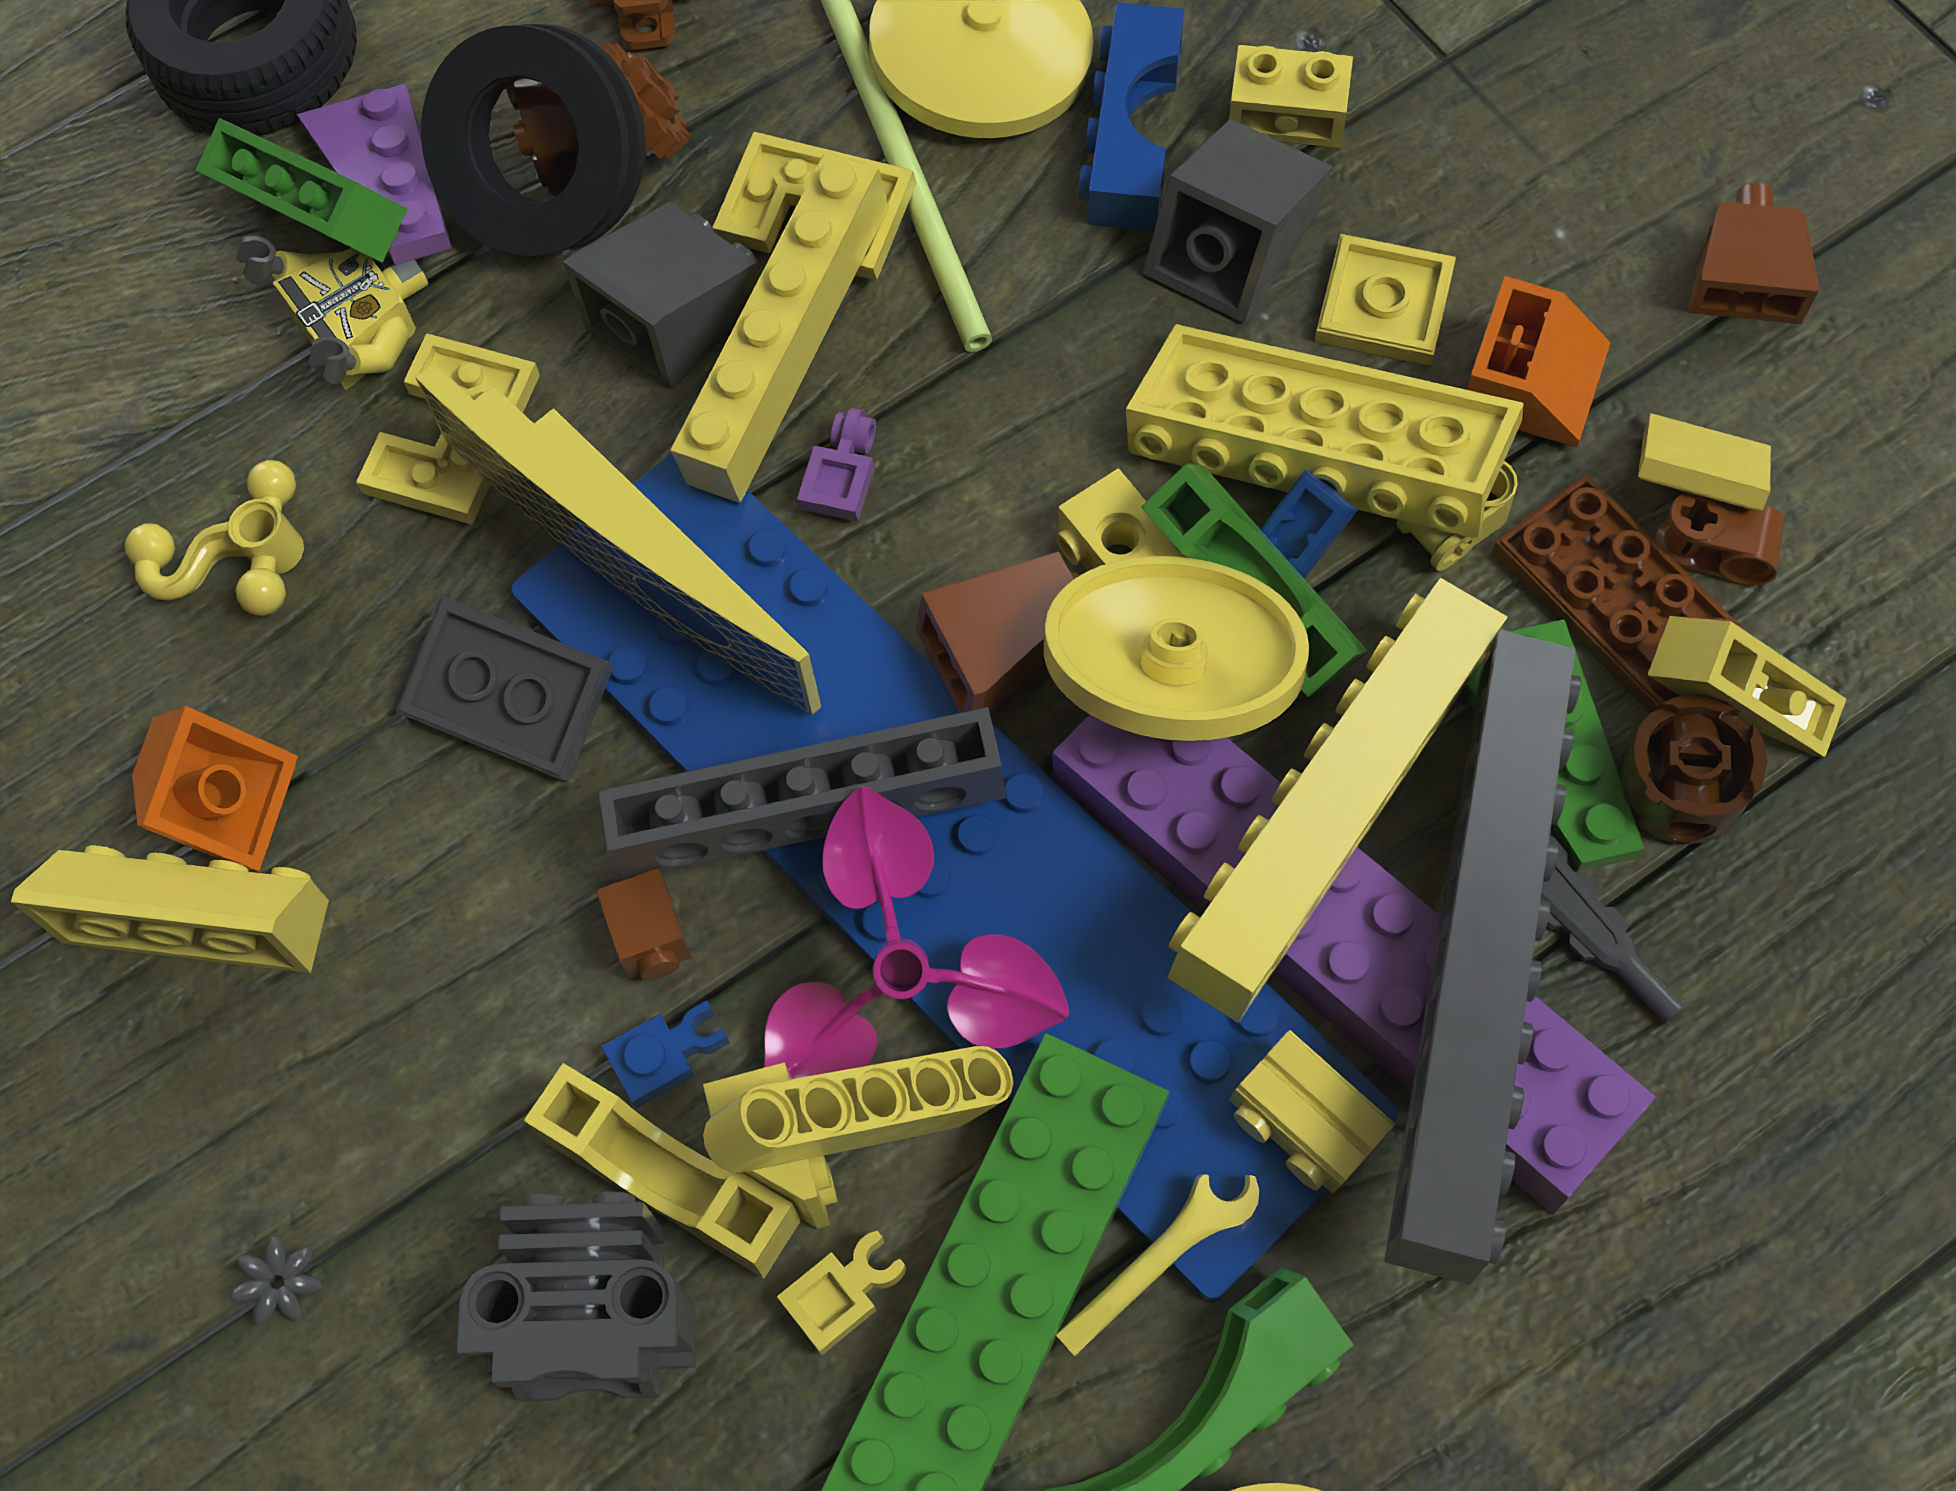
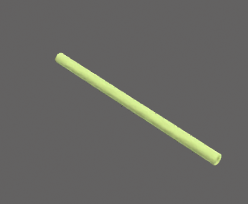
M821 0L888 164L914 171L916 186L907 205L908 213L965 350L968 352L980 351L991 343L992 336L895 105L883 90L874 74L869 56V43L850 0Z

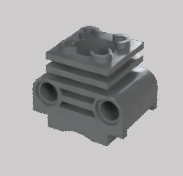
M602 1192L593 1195V1203L562 1204V1196L534 1194L523 1197L522 1206L500 1207V1221L513 1235H499L498 1249L513 1263L486 1266L471 1275L463 1287L460 1298L457 1353L459 1355H483L486 1357V1373L492 1374V1382L499 1387H511L514 1397L522 1402L557 1401L568 1395L583 1391H604L623 1398H657L661 1395V1369L696 1368L697 1318L694 1304L672 1275L664 1268V1257L653 1245L664 1244L665 1230L643 1202H635V1195L624 1192ZM662 1298L661 1306L657 1312L650 1317L641 1319L642 1311L646 1305L654 1299ZM518 1304L517 1310L512 1317L504 1322L505 1315L510 1308Z

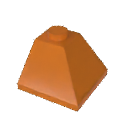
M186 705L153 717L132 774L137 826L220 860L243 865L249 872H260L298 756Z

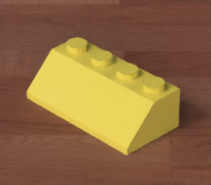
M96 845L86 846L84 853L58 850L15 888L11 903L62 944L311 973L329 902L311 880L310 875L292 868L275 867L272 869L271 874L249 872L243 865L225 860H212L209 862L208 867L187 865L183 859L164 853H149L146 860L126 858L123 853L117 850Z

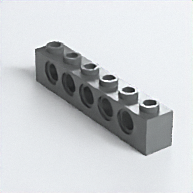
M988 707L598 791L607 852L623 880L659 868L661 872L826 837L830 824L842 803L853 791L863 786L871 788L887 800L906 809L915 817L1007 798L1002 764Z

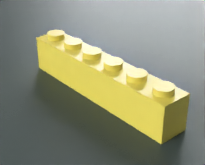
M826 151L823 153L670 450L687 485L741 503L889 209L878 167Z

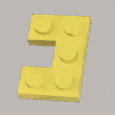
M753 132L712 227L715 233L731 244L737 242L746 248L770 253L790 205L797 206L825 151L879 168L889 209L855 274L856 276L877 281L916 186L914 171Z
M426 333L406 375L404 384L410 395L425 398L415 377L435 362L473 400L494 385L523 413L540 373L535 362ZM379 432L356 481L362 494L473 525L491 485L445 441L442 433L435 447Z

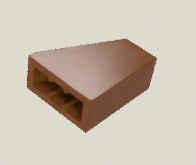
M1059 551L922 593L916 630L959 713L988 707L991 714L1045 664L1043 644L1048 610L1057 594L1079 576L1076 572L1070 573Z

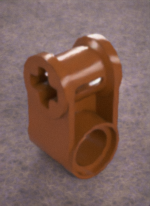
M1685 492L1674 500L1668 513L1669 519L1659 526L1655 534L1654 540L1683 569L1726 578L1731 582L1741 585L1755 586L1770 583L1776 578L1785 519L1781 512L1767 505L1764 506L1763 511L1759 510L1758 512ZM1698 507L1699 509L1694 517H1688L1692 509ZM1687 542L1692 543L1686 553L1681 552Z

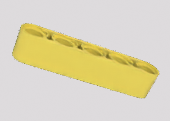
M974 1046L758 1085L749 1089L712 1115L705 1125L703 1133L704 1145L710 1158L720 1168L731 1173H743L954 1129L971 1122L1005 1101L1013 1088L1012 1072L1007 1061L996 1050L988 1046Z

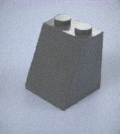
M1229 119L1170 175L1142 274L1245 323L1316 217L1333 166L1233 119Z
M670 202L571 254L563 262L585 328L671 390L736 324L760 277L759 262L748 248L737 242L730 244L718 236L703 217L693 212L688 215Z

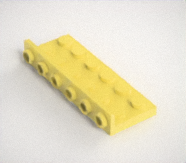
M1175 324L1126 408L1128 450L1135 455L1179 466H1184L1187 463L1204 466L1211 474L1289 492L1305 470L1312 471L1313 476L1325 481L1358 510L1477 538L1483 527L1485 502L1522 422L1524 403Z

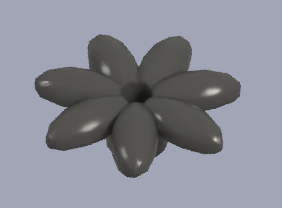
M273 1235L268 1240L266 1246L265 1262L255 1256L239 1255L237 1258L239 1267L252 1280L246 1281L233 1289L230 1293V1299L235 1302H248L257 1299L253 1310V1322L256 1326L266 1323L274 1312L276 1305L289 1320L298 1321L301 1316V1310L295 1294H309L317 1292L322 1288V1284L318 1279L309 1275L299 1274L309 1263L313 1250L310 1247H303L285 1259V1248L282 1240L277 1235ZM278 1275L276 1283L270 1285V1280L273 1276Z

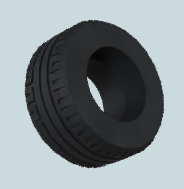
M127 0L125 25L128 37L159 97L170 110H173L176 115L182 117L188 123L212 132L219 118L255 135L275 132L300 122L297 114L322 107L336 93L352 66L353 56L357 48L356 24L348 0ZM258 10L279 11L277 16L266 27L251 36L231 42H207L210 35L219 26L233 17Z

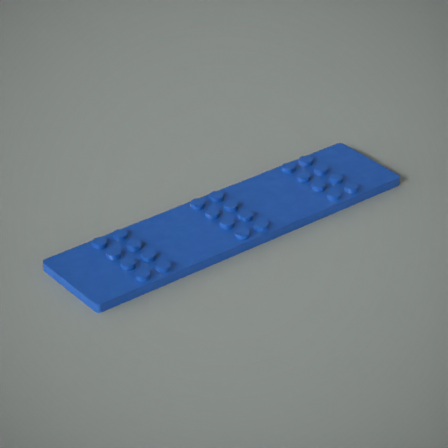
M672 453L633 485L809 653L822 706L813 715L809 714L709 653L624 594L561 544L520 576L512 585V593L518 605L551 639L615 664L604 693L683 773L959 713L937 669L756 497L747 490L741 503L687 485ZM992 723L1002 764L1007 798L916 817L923 824L932 841L934 864L927 882L918 892L903 898L891 897L901 939L911 940L921 946L927 955L929 967L961 972V953L964 946L971 939L987 934L1010 936L1032 948L1042 957L1057 977L1069 1008L1067 1020L1043 1030L1020 1044L994 1049L1007 1061L1012 1072L1013 1088L1011 1094L1006 1099L1010 1105L1045 1033L1170 1091L1168 1102L1116 1209V1212L1149 1246L1170 1227L1189 1198L1193 1183L1198 1175L1206 1174L1209 1176V1186L1213 1194L1223 1201H1231L1241 1194L1245 1186V1175L1256 1177L1259 1187V1200L1253 1215L1241 1225L1220 1230L1198 1242L1170 1266L1202 1300L1209 1303L1217 1302L1329 1191L1323 1185L1315 1191L1303 1184L1288 1169L1285 1162L1290 1155L1270 1137L1265 1143L1257 1141L1237 1123L1233 1116L1238 1108L1229 1101L1230 1097L1239 1084L1264 1059L1279 1040L1291 1030L1393 1122L1397 1118V1108L1267 983H1265L1240 1022L1237 1023L1168 979L1167 977L1177 955V952L1168 947L1184 918L1191 911ZM826 837L761 851L874 966V960L878 951L888 942L880 902L877 900L867 907L853 909L842 905L832 894L823 873L822 859ZM927 982L918 994L906 998L956 1050L978 1046L963 1038L950 1020L947 1002L956 984L950 982Z

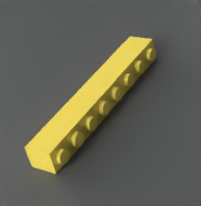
M1442 578L1438 580L1426 599L1418 594L1412 597L1396 624V627L1403 630L1396 641L1388 636L1382 639L1366 666V669L1373 673L1366 684L1358 679H1354L1335 710L1336 713L1342 716L1335 728L1323 723L1304 753V757L1311 762L1304 772L1300 773L1291 768L1279 785L1271 800L1273 804L1278 806L1273 816L1268 820L1258 815L1250 825L1238 846V850L1245 853L1237 867L1234 868L1225 862L1214 876L1204 894V898L1211 903L1201 918L1189 912L1176 930L1168 946L1177 952L1167 977L1168 979L1237 1023L1240 1022L1483 662L1498 630H1501L1507 616Z

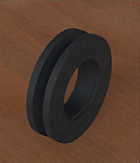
M522 24L499 26L478 32L457 45L445 57L435 72L425 96L421 118V142L430 181L437 196L453 219L470 235L487 246L520 256H542L577 248L600 238L611 230L624 216L635 198L643 175L646 153L645 128L637 98L629 81L615 61L597 44L575 31L550 24ZM526 78L546 85L560 96L574 119L579 143L576 170L565 190L549 201H539L522 195L507 183L493 159L489 140L491 113L502 91L519 79Z

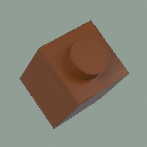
M659 868L596 890L619 961L630 980L638 977L644 980H653L667 976L678 969L679 962L692 958L672 897Z

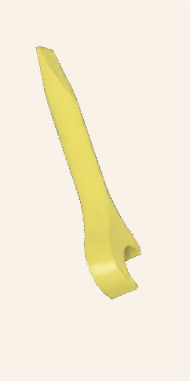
M1206 1174L1198 1175L1195 1178L1188 1200L1170 1227L1056 1334L1060 1341L1076 1356L1188 1249L1220 1230L1241 1225L1253 1215L1259 1200V1187L1256 1177L1245 1175V1186L1241 1194L1231 1201H1223L1213 1194L1209 1186V1176Z

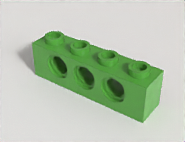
M219 118L195 170L382 263L391 244L398 235L399 226L407 211V208L377 192Z

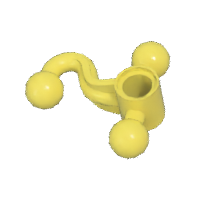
M266 460L254 466L247 478L248 491L253 500L246 501L237 507L230 516L229 522L216 524L201 531L193 539L181 565L171 576H162L160 574V569L172 560L175 551L174 541L169 531L152 523L135 527L128 534L124 546L131 564L135 565V579L141 590L157 600L170 601L194 592L203 583L217 561L232 556L247 557L251 561V567L238 580L235 589L238 603L242 609L253 615L266 616L277 611L283 605L286 597L285 585L279 574L286 573L294 568L302 558L304 551L303 539L281 512L282 505L293 497L296 489L294 473L290 467L275 460Z

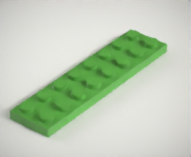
M1045 1033L821 1491H984L1054 1343L1056 1334L1063 1324L1168 1102L1170 1091Z

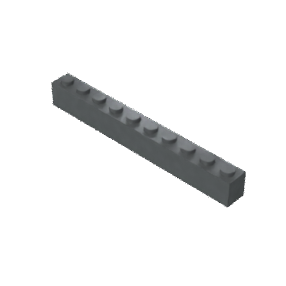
M1500 629L1481 665L1384 1259L1385 1263L1469 1285L1488 1263L1495 1265L1498 1262L1505 1239V1221L1496 1219L1499 1195L1505 1196L1507 1194L1515 1167V1154L1507 1152L1505 1149L1508 1128L1515 1129L1524 1102V1088L1515 1086L1517 1064L1523 1065L1526 1061L1533 1037V1025L1523 1021L1526 1001H1533L1541 978L1542 964L1540 961L1532 960L1534 942L1542 939L1549 919L1550 902L1541 900L1543 881L1548 882L1550 880L1558 855V843L1549 841L1551 824H1557L1565 802L1566 786L1557 784L1559 768L1563 769L1566 766L1571 753L1574 732L1573 730L1565 729L1566 714L1573 712L1581 688V677L1572 675L1576 648Z

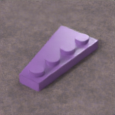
M406 83L387 89H377L363 96L297 114L305 134L317 146L330 170L407 208L406 214L399 226L398 235L387 252L395 265L452 249L439 199L426 169L422 152L421 132Z

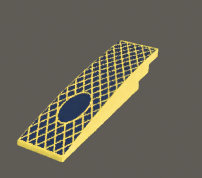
M435 362L415 377L445 441L511 503L567 550L656 617L758 684L811 715L822 707L809 653L554 408L537 422L533 423L494 385L473 400Z

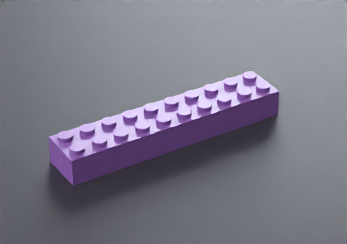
M1089 715L1052 752L1053 781L1203 912L1211 903L1204 898V894L1218 870L1225 862L1236 868L1244 857L1245 853L1238 850V846L1255 818L1261 815L1270 820L1278 808L1271 800L1281 782L1228 738L1202 741L1159 739L1119 729ZM1357 847L1273 973L1412 1092L1440 916ZM1535 996L1532 1002L1526 1001L1523 1021L1533 1025L1531 1047L1524 1064H1517L1515 1086L1524 1088V1102L1515 1129L1508 1128L1505 1151L1515 1154L1512 1180L1554 1215L1653 1102L1656 1096Z

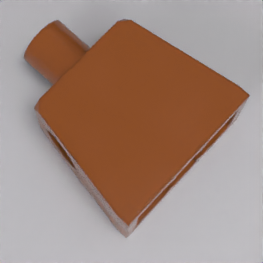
M1763 183L1746 184L1738 189L1736 203H1721L1715 211L1704 239L1688 304V313L1802 324L1819 292L1806 215L1799 209L1774 207L1773 189Z

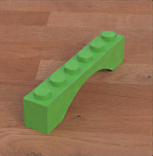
M1280 1267L1228 1310L1219 1347L1203 1383L1182 1414L1151 1445L1120 1466L1080 1483L1045 1490L1007 1491H1180L1196 1476L1199 1478L1206 1477L1220 1469L1231 1456L1232 1451L1230 1448L1250 1431L1258 1432L1274 1424L1284 1414L1286 1410L1285 1402L1303 1387L1315 1386L1328 1379L1340 1365L1338 1358L1353 1347L1354 1344L1307 1278L1284 1267Z

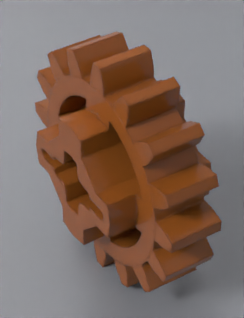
M607 41L601 48L622 70L637 98L645 128L646 151L651 148L657 158L661 159L664 156L668 160L688 143V139L691 138V135L685 129L688 124L678 114L680 109L675 103L680 97L671 83L666 81L653 68L647 58L642 55L635 57L631 52L626 54L618 43L612 45Z

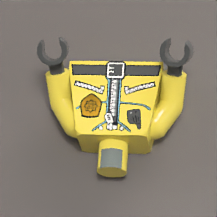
M248 236L241 241L236 256L239 262L246 263L243 274L252 284H263L268 280L269 274L272 273V276L276 279L273 284L286 309L312 344L309 365L313 368L325 366L324 379L331 384L340 383L345 390L353 386L366 374L388 372L393 368L408 339L414 334L416 329L403 300L429 285L423 271L414 259L397 265L393 264L381 271L370 256L353 248L342 252L316 254L276 251L272 243L265 238Z

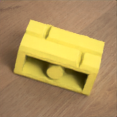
M1291 1030L1279 1040L1264 1059L1239 1084L1229 1099L1238 1108L1233 1114L1235 1120L1250 1136L1261 1143H1265L1270 1137L1290 1155L1285 1163L1288 1169L1303 1184L1315 1191L1323 1185L1332 1194L1349 1178L1395 1125L1390 1118Z

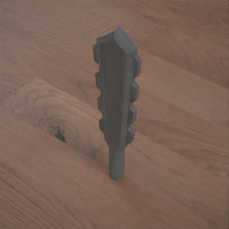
M1549 836V841L1558 843V855L1550 880L1548 882L1543 881L1541 900L1550 902L1547 926L1550 929H1562L1569 936L1568 947L1582 961L1594 960L1600 967L1617 973L1664 1024L1668 1023L1685 1006L1636 955L1632 939L1626 933L1628 922L1615 907H1604L1598 901V887L1585 872H1574L1568 866V853L1553 836Z

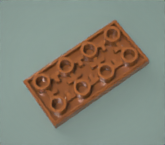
M1587 473L1497 539L1492 549L1494 554L1559 620H1565L1567 628L1649 713L1658 710L1660 704L1674 697H1681L1648 676L1670 616L1731 621L1743 629Z

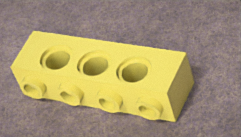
M1119 468L1058 506V533L1056 534L1058 546L1070 563L1073 565L1081 563L1087 571L1101 565L1129 558L1147 556L1188 558L1175 547L1141 508L1146 500ZM1122 544L1130 547L1132 551L1127 554L1118 555L1109 552L1107 548L1112 545Z

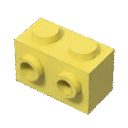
M1238 45L1229 119H1233L1280 142L1341 148L1347 114L1353 56L1336 55L1324 51L1306 52L1276 49L1271 46Z

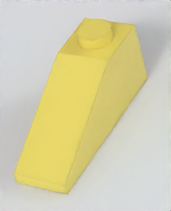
M1670 616L1648 672L1649 677L1679 696L1703 695L1726 701L1740 711L1737 717L1743 720L1749 728L1753 723L1758 732L1813 756L1824 758L1847 700L1731 621Z

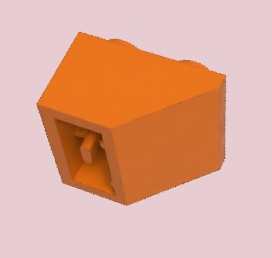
M1504 276L1467 390L1524 403L1522 422L1518 430L1578 447L1611 342L1565 293Z

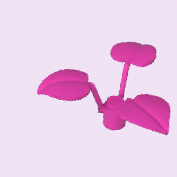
M863 786L853 791L842 803L830 824L823 848V873L830 891L842 905L859 909L867 907L877 900L880 902L888 942L880 948L874 960L873 975L876 983L856 996L848 1004L843 994L835 986L825 982H806L789 988L778 998L768 1015L765 1028L764 1068L785 1062L791 1079L868 1066L877 1047V1032L868 1020L856 1013L873 1000L880 998L883 994L896 999L913 997L925 987L927 982H950L956 984L947 1002L950 1020L963 1038L978 1046H988L992 1049L1014 1046L1030 1039L1045 1029L1067 1020L1069 1008L1057 977L1042 957L1022 941L1002 934H987L975 937L967 942L962 950L960 958L961 972L929 967L927 955L921 946L911 940L901 939L891 897L903 898L911 896L925 885L934 864L933 844L923 824L906 809L887 800L869 787Z

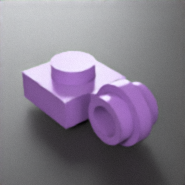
M851 408L848 413L839 411L836 414L831 430V446L837 448V450L813 446L797 498L801 510L859 521L875 469L872 457L858 455L859 453L868 454L870 452L876 431L875 419L866 417L864 410Z

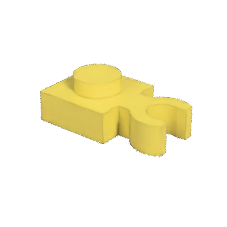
M878 1231L870 1232L859 1240L854 1249L853 1261L845 1267L842 1266L831 1252L777 1296L781 1304L821 1355L825 1354L876 1312L875 1306L865 1295L873 1287L879 1289L891 1287L898 1283L906 1272V1266L901 1259L893 1262L885 1270H875L869 1266L868 1262L871 1253L884 1243L883 1237Z

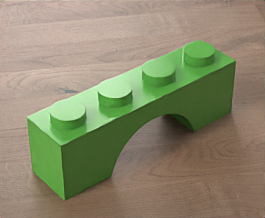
M1185 464L1141 506L1160 530L1186 557L1213 562L1243 572L1269 586L1291 605L1304 624L1308 636L1309 656L1301 688L1307 697L1324 693L1369 653L1204 466Z

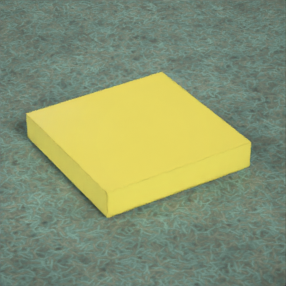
M1340 234L1316 330L1315 342L1431 366L1456 257Z
M1650 413L1643 434L1638 477L1641 480L1759 512V510L1763 511L1770 493L1771 446Z

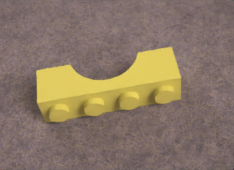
M564 1063L524 1119V1122L539 1140L624 1193L635 1195L637 1201L643 1202L648 1208L763 1279L801 1221L792 1202L744 1173H731L720 1168L714 1161L690 1149L653 1125L620 1097Z

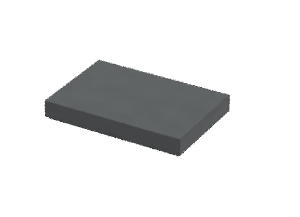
M441 596L396 712L561 780L569 781L615 664L458 601Z

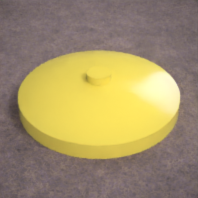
M877 0L871 14L869 56L874 74L883 90L897 106L918 121L935 129L959 136L973 138L1009 137L1033 131L1055 120L1068 110L1081 94L1088 79L1093 55V30L1086 9L1080 0Z
M1147 556L1114 561L1089 570L1072 580L1057 594L1051 603L1045 622L1043 644L1045 663L1050 676L1065 696L1091 716L1125 731L1153 738L1179 741L1227 738L1252 731L1271 722L1289 708L1297 698L1304 682L1309 656V642L1304 624L1291 605L1269 586L1227 566L1199 559L1173 556Z

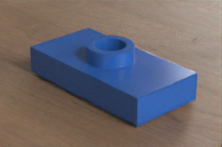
M1305 470L1260 530L1305 579L1358 509L1325 481L1313 476L1312 471Z

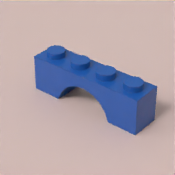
M1116 3L1113 26L1103 25L1099 59L1108 61L1107 71H1096L1093 106L1101 107L1100 119L1089 118L1086 137V153H1093L1094 160L1093 166L1082 165L1079 184V200L1089 201L1088 225L1155 231L1163 190L1165 148L1144 138L1133 127L1129 119L1134 111L1149 99L1176 91L1182 47L1184 9Z

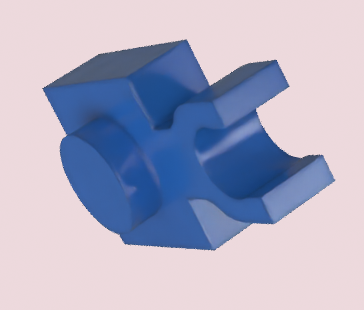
M707 1000L690 1009L684 1015L683 1021L671 1030H669L663 1017L659 1014L602 1046L636 1109L694 1077L695 1075L686 1061L687 1058L696 1053L711 1054L730 1044L723 1028L709 1037L696 1035L698 1024L714 1016Z

